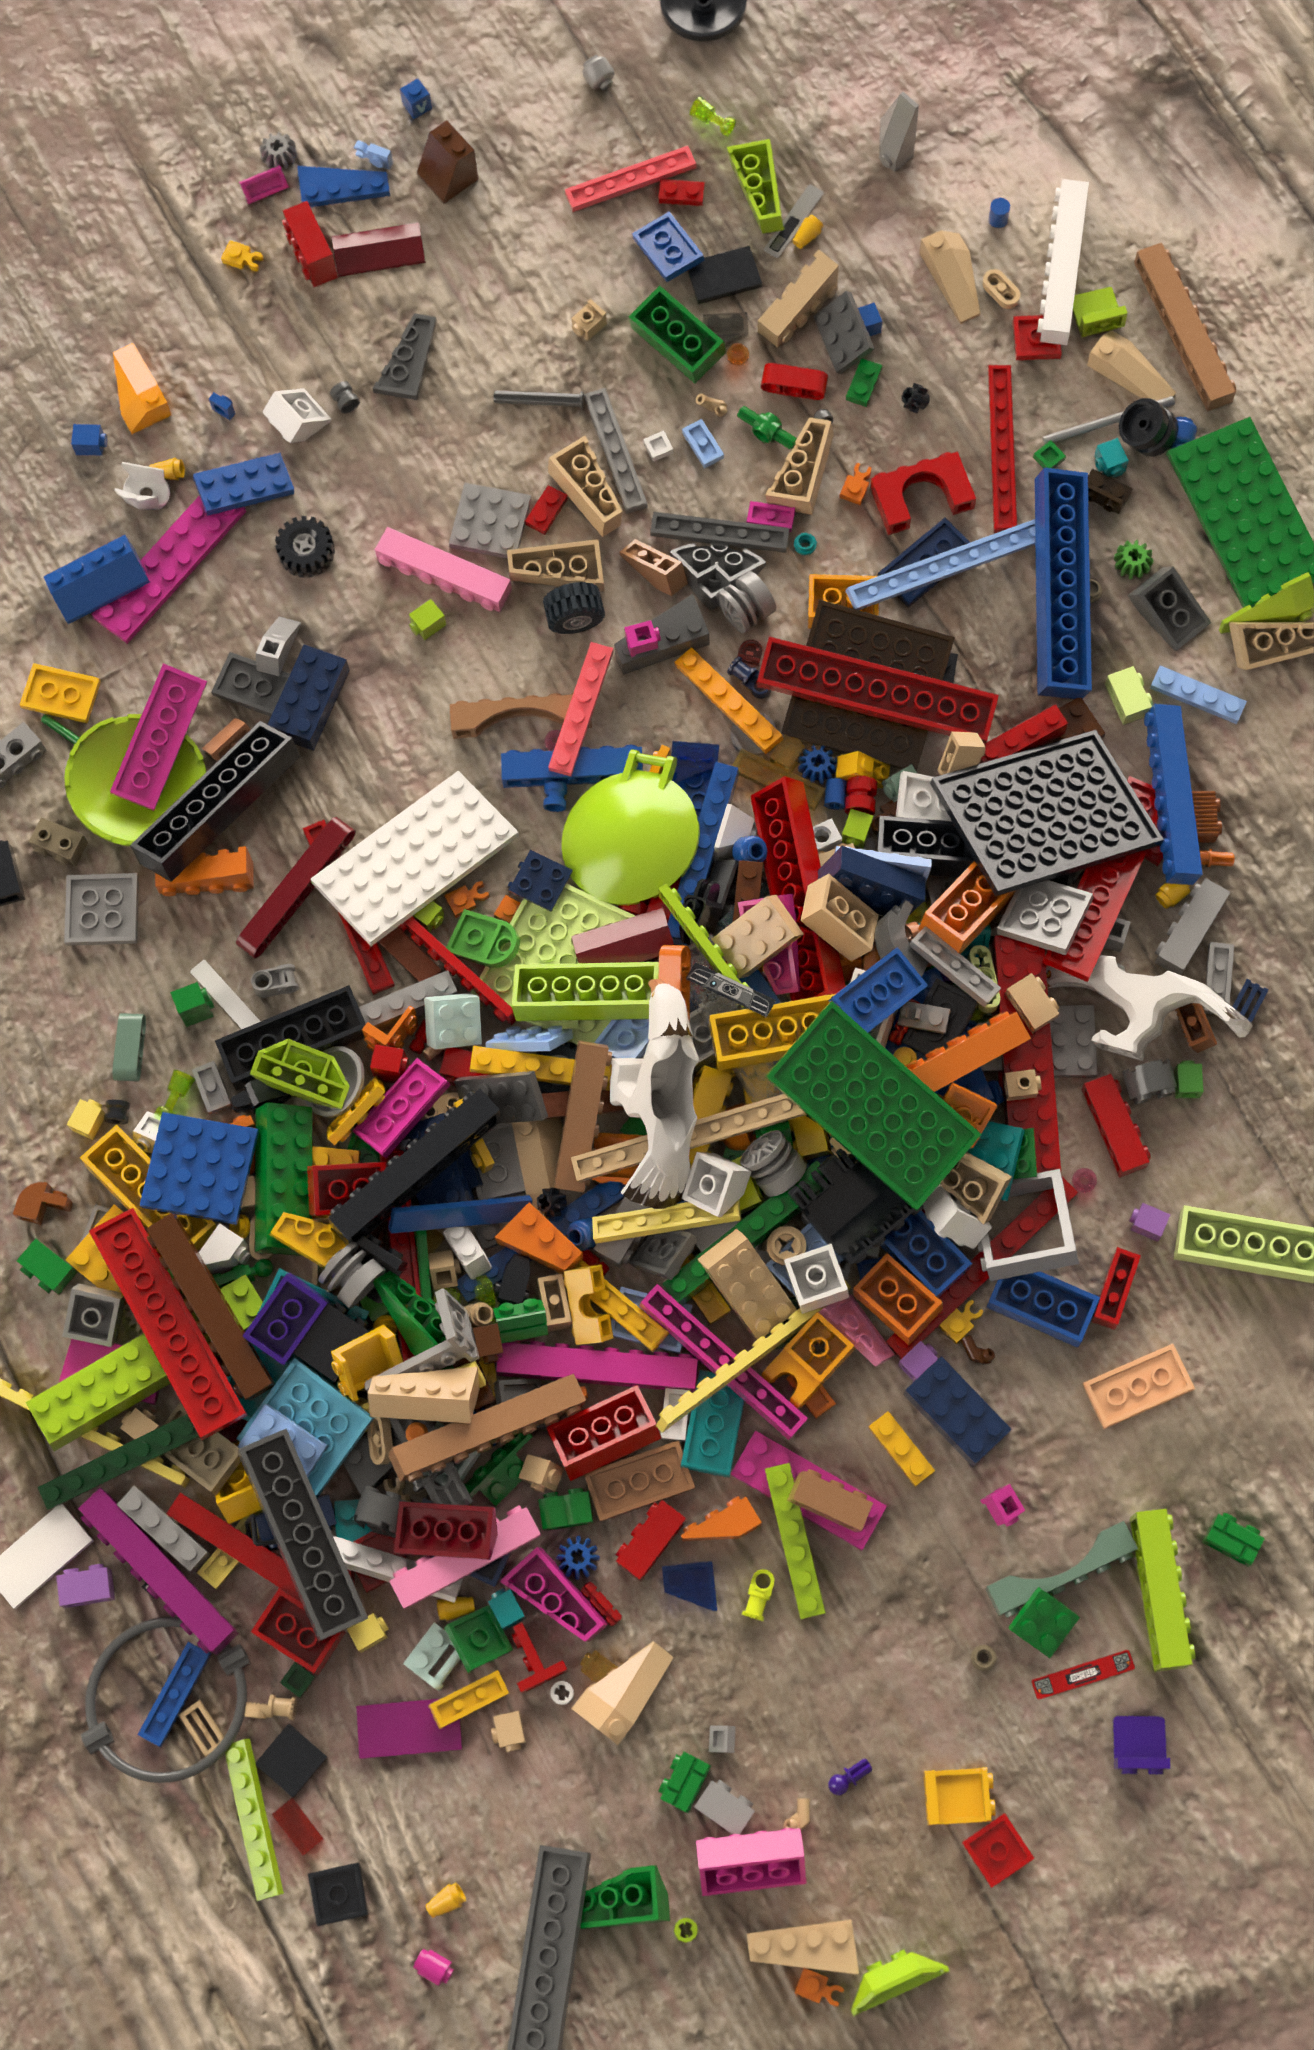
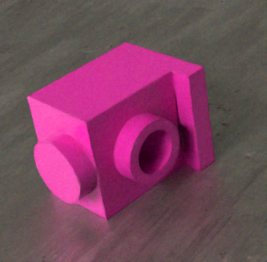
M651 620L624 627L625 639L631 657H635L639 653L658 649V641H661L658 627L654 628Z
M1010 1484L998 1488L980 1500L988 1508L997 1526L1005 1524L1008 1527L1020 1520L1018 1515L1025 1511Z

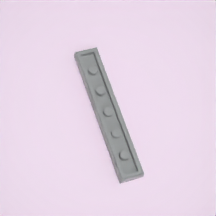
M606 388L584 394L586 405L625 513L629 514L648 508Z

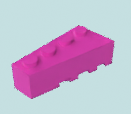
M536 1547L499 1581L585 1642H590L609 1625L541 1547Z

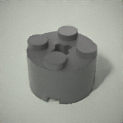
M1161 1059L1135 1066L1136 1070L1129 1072V1069L1122 1071L1129 1099L1133 1100L1135 1105L1148 1102V1099H1151L1154 1095L1161 1099L1171 1096L1172 1093L1176 1092L1177 1083L1170 1059H1166L1164 1062Z
M365 1486L352 1522L362 1528H365L367 1524V1527L371 1528L372 1532L395 1538L399 1501H407L401 1500V1496L394 1492L387 1491L386 1495L380 1494L379 1490L373 1487Z

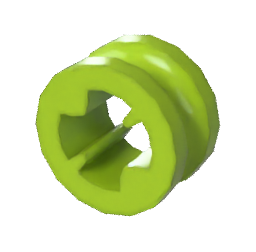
M682 1918L674 1926L675 1937L683 1943L692 1941L698 1933L696 1923L690 1918ZM687 1922L692 1925L690 1930L693 1934L691 1937L686 1935V1938L680 1936L681 1929H679V1925L683 1923L685 1926Z

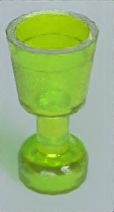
M697 97L690 108L689 115L705 123L714 122L720 126L721 134L728 137L734 130L737 120L731 116L724 119L715 113L716 108L703 97Z
M174 1069L167 1087L170 1095L165 1105L158 1106L154 1114L160 1117L162 1112L176 1114L173 1109L179 1097L184 1098L195 1082V1078Z

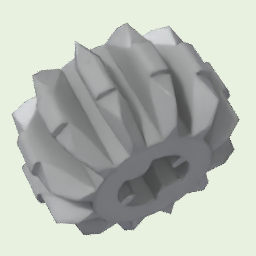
M278 132L276 136H273L270 133L269 139L263 138V144L260 145L259 150L262 162L266 163L269 169L280 165L287 170V164L294 165V158L297 157L296 144L293 139H290L288 134L282 136Z

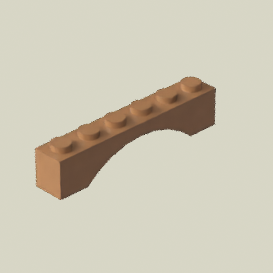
M553 693L546 697L529 695L521 699L505 697L502 700L496 701L481 699L478 702L470 703L458 701L455 704H450L453 739L477 737L495 723L520 716L545 718L563 725L573 693L571 695ZM592 718L588 728H592Z

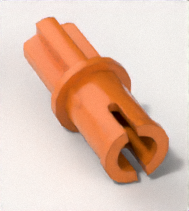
M1212 849L1208 851L1200 850L1201 865H1207V867H1211V865H1234L1235 856L1233 853L1212 851Z

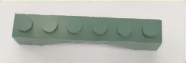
M1122 1521L1101 1531L1086 1557L1068 1571L1041 1579H1026L1010 1575L987 1586L985 1590L998 1616L1005 1614L1006 1618H1009L1020 1612L1019 1607L1026 1604L1038 1586L1047 1593L1050 1592L1052 1596L1065 1591L1064 1585L1072 1581L1075 1585L1088 1580L1087 1574L1095 1570L1097 1574H1100L1112 1568L1110 1563L1118 1559L1120 1563H1123L1133 1558V1552L1138 1547L1125 1522Z

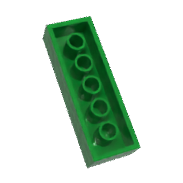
M267 1102L256 1109V1129L259 1130L255 1147V1252L302 1256L269 1234L283 1212L312 1219V1215L309 1214L307 1166H312V1107Z

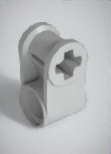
M284 964L255 972L251 978L255 994L261 998H267L299 990V984L296 983L294 976L295 965ZM262 980H266L269 982V984L264 988H260L257 986V984Z

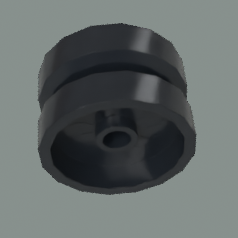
M1141 398L1131 403L1121 415L1118 425L1119 435L1122 440L1139 453L1148 457H1155L1166 452L1176 440L1179 430L1178 420L1175 415L1151 398Z

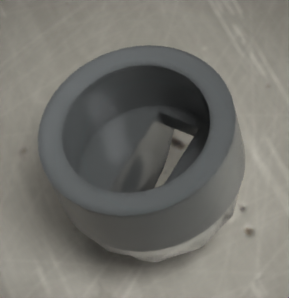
M819 409L814 414L815 419L828 420L832 423L834 421L833 416L827 409Z

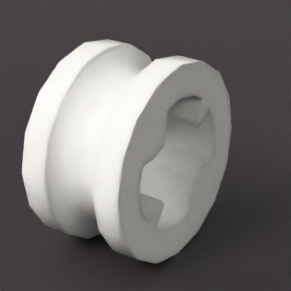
M565 1681L556 1682L550 1691L553 1701L559 1705L570 1703L574 1696L572 1686ZM559 1686H565V1690L569 1692V1697L565 1696V1700H559V1696L555 1694L557 1688L560 1690Z

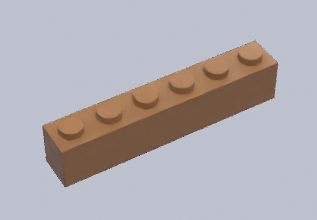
M578 1040L554 1178L555 1188L584 1192L585 1186L590 1185L591 1179L582 1182L576 1180L571 1157L595 1150V1148H592L593 1138H598L600 1124H596L597 1114H602L604 1100H600L602 1090L606 1091L608 1076H604L605 1067H610L612 1052H608L609 1047L607 1045Z

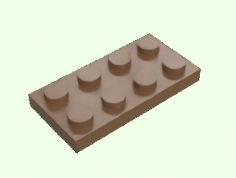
M679 1440L600 1467L584 1475L600 1522L695 1489L689 1469L680 1468L683 1451Z

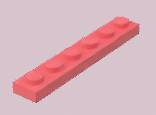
M685 146L565 189V195L572 211L575 212L654 184L661 179H668L696 169V162L689 147Z
M593 642L590 643L548 767L549 771L572 776L614 652L613 648Z

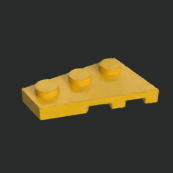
M283 1212L269 1234L324 1269L328 1261L339 1250L347 1246L333 1231L330 1224L316 1222L313 1219Z

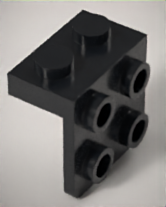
M372 1234L369 1237L361 1235L356 1242L360 1247L355 1254L361 1250L366 1252L361 1262L363 1265L369 1260L374 1259L385 1269V1273L391 1271L400 1277L408 1264L401 1259L403 1257L402 1253L392 1247L389 1250L382 1247L383 1241ZM374 1286L366 1296L381 1304L383 1300Z

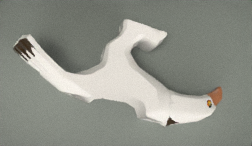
M1100 955L1089 981L1085 982L1046 965L1048 990L1056 987L1087 988L1098 992L1125 1011L1130 1021L1127 1030L1117 1036L1105 1030H1100V1032L1092 1037L1091 1041L1104 1051L1143 1061L1145 1057L1144 1051L1148 1043L1162 1033L1165 1016L1169 1012L1190 1003L1201 1004L1217 1015L1239 1038L1246 1037L1253 1026L1250 1021L1227 1004L1223 998L1208 986L1171 971L1153 977L1130 974L1125 972L1124 966L1116 963V957Z
M652 979L648 982L651 989L649 1002V1042L644 1059H611L610 1103L615 1106H623L630 1117L641 1118L648 1135V1152L621 1191L622 1195L631 1202L639 1203L643 1206L653 1209H665L666 1207L676 1205L678 1202L685 1201L682 1199L691 1171L689 1162L690 1141L697 1121V1115L693 1106L692 1075L694 1066L699 1062V1057L692 1041L693 1034L688 1019L686 1003L680 990L670 984H666L661 979Z

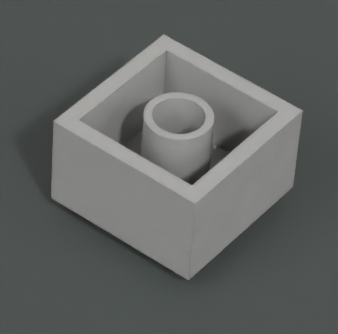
M78 1283L71 1289L62 1337L108 1347L113 1346L118 1339L123 1305L125 1303L123 1294Z

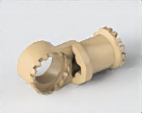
M271 1694L268 1704L246 1702L244 1717L267 1719L273 1718V1716L289 1717V1720H294L296 1715L294 1707H297V1697H292L291 1699L277 1698L274 1694Z

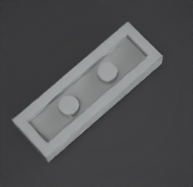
M1210 942L1205 985L1230 1005L1234 945ZM1204 1007L1203 1010L1205 1013L1214 1014Z

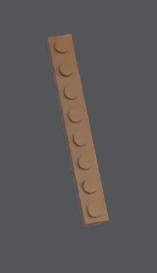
M1161 242L1137 251L1134 264L1208 412L1232 403L1237 391L1236 385L1233 380L1229 379L1226 364L1224 361H1220L1217 346L1214 342H1211L1207 326L1204 323L1202 324L1198 308L1192 304L1189 290L1186 286H1183L1180 272L1177 268H1174L1171 262V254L1168 249L1165 250Z
M571 1374L473 1414L471 1423L454 1422L392 1447L388 1456L399 1481L402 1482L408 1479L409 1482H413L423 1477L422 1473L431 1470L432 1473L444 1469L448 1462L453 1460L455 1463L462 1462L469 1458L468 1454L477 1451L478 1454H481L491 1449V1445L494 1443H508L515 1438L514 1435L522 1432L523 1435H527L537 1429L536 1426L545 1423L548 1426L557 1422L562 1415L572 1416L581 1411V1407L586 1402V1399L575 1375Z

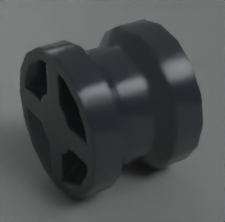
M107 1100L105 1105L107 1113L104 1115V1121L112 1124H127L129 1120L127 1111L130 1109V1103L123 1100Z

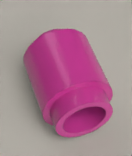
M422 1949L413 1965V1968L418 1971L417 1974L438 1986L442 1982L447 1984L454 1969L450 1968L451 1961L432 1950L428 1952Z

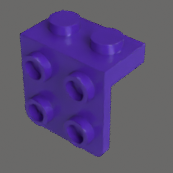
M1116 1716L1113 1718L1114 1769H1122V1774H1138L1137 1769L1148 1770L1150 1775H1163L1164 1770L1171 1769L1170 1758H1166V1730L1163 1717Z

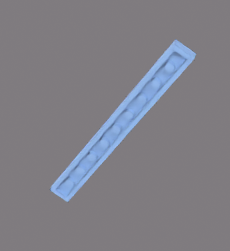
M1035 519L847 587L845 592L853 609L861 610L1035 546Z

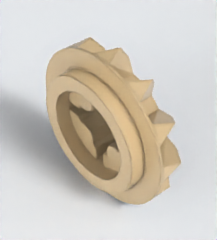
M783 1226L777 1228L770 1234L767 1240V1252L774 1262L784 1266L785 1259L806 1252L805 1237L794 1227ZM779 1240L785 1243L792 1241L791 1248L794 1253L788 1250L781 1253L783 1247Z

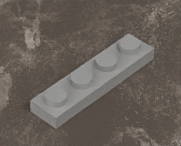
M926 926L911 940L909 946L983 1007L1000 991L1001 987Z

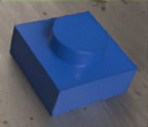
M213 392L209 397L212 410L231 420L235 415L233 402L225 395L219 396Z

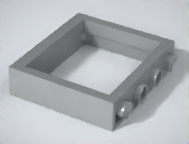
M1060 1169L1037 1173V1177L1013 1179L1009 1197L1054 1188L1065 1246L993 1260L988 1232L978 1243L979 1252L984 1251L985 1257L980 1258L982 1270L988 1272L990 1281L1079 1264Z

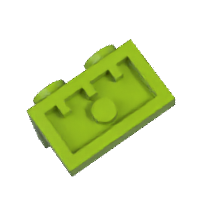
M1112 287L1074 295L1072 312L1081 338L1125 327L1128 312L1125 305L1118 306Z

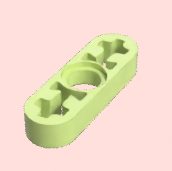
M974 946L970 950L967 960L997 984L991 952L985 946ZM976 954H979L980 958H983V961L981 963L982 967H979L980 962L979 958L975 957ZM998 992L991 1000L993 1001L992 1004L988 1003L985 1007L979 1004L978 1008L985 1013L994 1012L1001 1000L1000 993Z

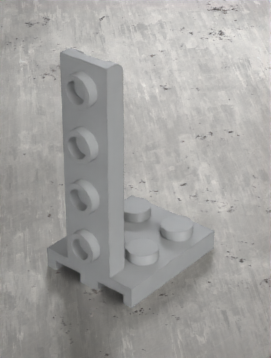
M444 1288L436 1291L437 1303H435V1308L441 1316L442 1323H440V1328L446 1336V1341L377 1376L436 1371L450 1366L464 1357L470 1362L479 1359L467 1310ZM372 1378L365 1382V1390L367 1392L369 1391Z

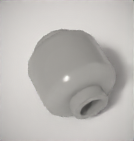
M595 55L583 64V76L592 89L601 88L605 90L612 85L615 72L605 57Z

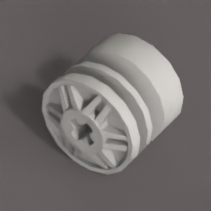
M748 571L736 579V587L730 584L726 586L725 590L716 593L718 604L725 617L741 633L750 630V626L754 627L757 625L756 616L763 620L777 609L771 592L764 582L752 571Z
M778 1130L770 1131L757 1138L747 1147L740 1160L741 1166L751 1171L750 1176L756 1178V1184L769 1197L780 1195L793 1187L801 1179L807 1168L806 1161L797 1150L792 1149L791 1143Z
M354 1241L339 1250L328 1261L318 1278V1281L322 1284H326L332 1279L327 1288L329 1291H333L341 1285L343 1288L338 1294V1299L349 1309L357 1305L372 1290L374 1279L385 1273V1269L374 1259L369 1260L364 1265L361 1263L366 1252L361 1250L355 1254L359 1245Z

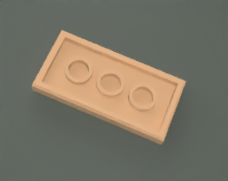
M1174 1344L1082 1384L1103 1429H1107L1195 1390Z

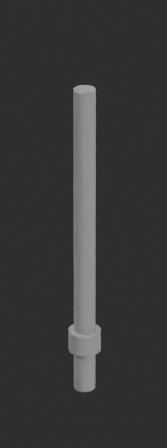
M1173 396L1157 401L1164 408L1175 405ZM1123 412L1043 436V443L1045 445L1050 440L1055 443L1118 423Z

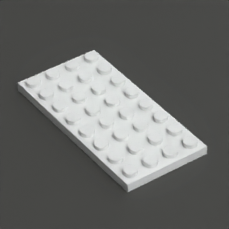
M457 771L312 877L311 882L370 946H373L518 838L519 834L489 801Z

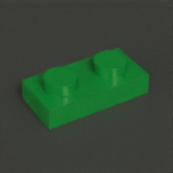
M862 358L846 394V401L867 407L883 365Z

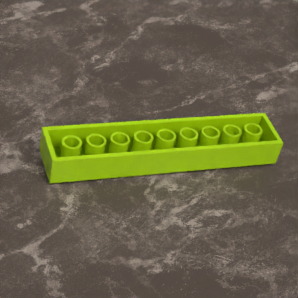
M245 1274L220 1290L246 1332L257 1316L263 1302ZM192 1312L191 1314L194 1317L195 1321H198L199 1319L197 1315L195 1314V1312ZM142 1334L25 1403L55 1452L169 1385L170 1381L148 1340ZM203 1334L207 1343L211 1342L208 1334Z

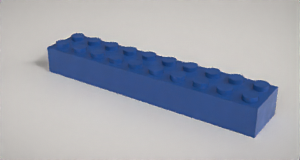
M1043 468L1035 478L1037 695L1083 699L1092 691L1088 473Z

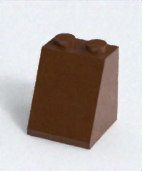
M448 120L429 132L417 170V175L444 204L479 179L474 149Z

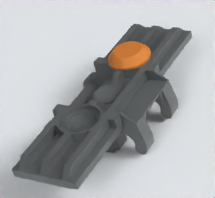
M389 1418L401 1443L435 1430L431 1421ZM453 1460L446 1463L444 1469L435 1473L429 1470L430 1475L428 1477L412 1482L414 1485L413 1491L417 1493L426 1489L434 1504L468 1506L473 1503L454 1466L462 1462L455 1463ZM446 1473L448 1475V1482L444 1486L436 1485L434 1483L435 1478L440 1474Z

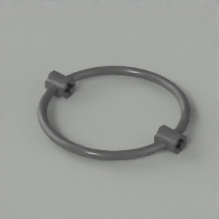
M160 1617L141 1622L121 1633L100 1655L88 1681L85 1713L89 1730L80 1735L89 1753L93 1755L100 1751L103 1757L120 1772L135 1779L153 1783H169L184 1780L212 1766L234 1742L244 1720L247 1684L243 1668L250 1665L251 1662L241 1644L234 1647L228 1644L222 1650L223 1653L217 1656L226 1675L229 1677L234 1674L237 1686V1703L234 1718L223 1740L208 1756L190 1767L172 1772H151L126 1763L108 1746L115 1741L107 1724L104 1721L100 1724L97 1722L95 1709L97 1687L107 1663L127 1641L152 1629L181 1627L180 1624L183 1621L179 1617Z

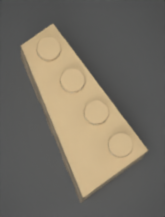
M851 1919L747 1933L750 1961L859 1975Z

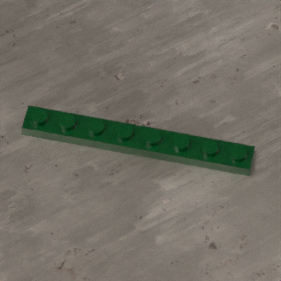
M188 1414L37 1488L47 1510H51L198 1438L199 1435Z

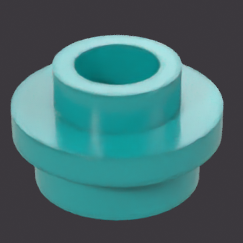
M801 533L795 538L794 548L797 553L810 555L816 550L817 541L810 533ZM808 543L809 546L802 547L801 544Z

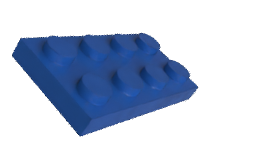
M281 453L193 474V480L207 516L294 494V487Z
M897 947L828 1001H833L866 1032H870L928 985Z

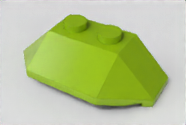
M286 1039L258 1051L250 1072L251 1076L269 1087L314 1104L340 1110L343 1107L350 1087L334 1056L291 1039Z
M905 1949L890 1955L891 1961L882 1965L881 1960L866 1967L868 1972L862 1975L850 2011L853 2016H856L950 1970L946 1965L913 1952L906 1953Z

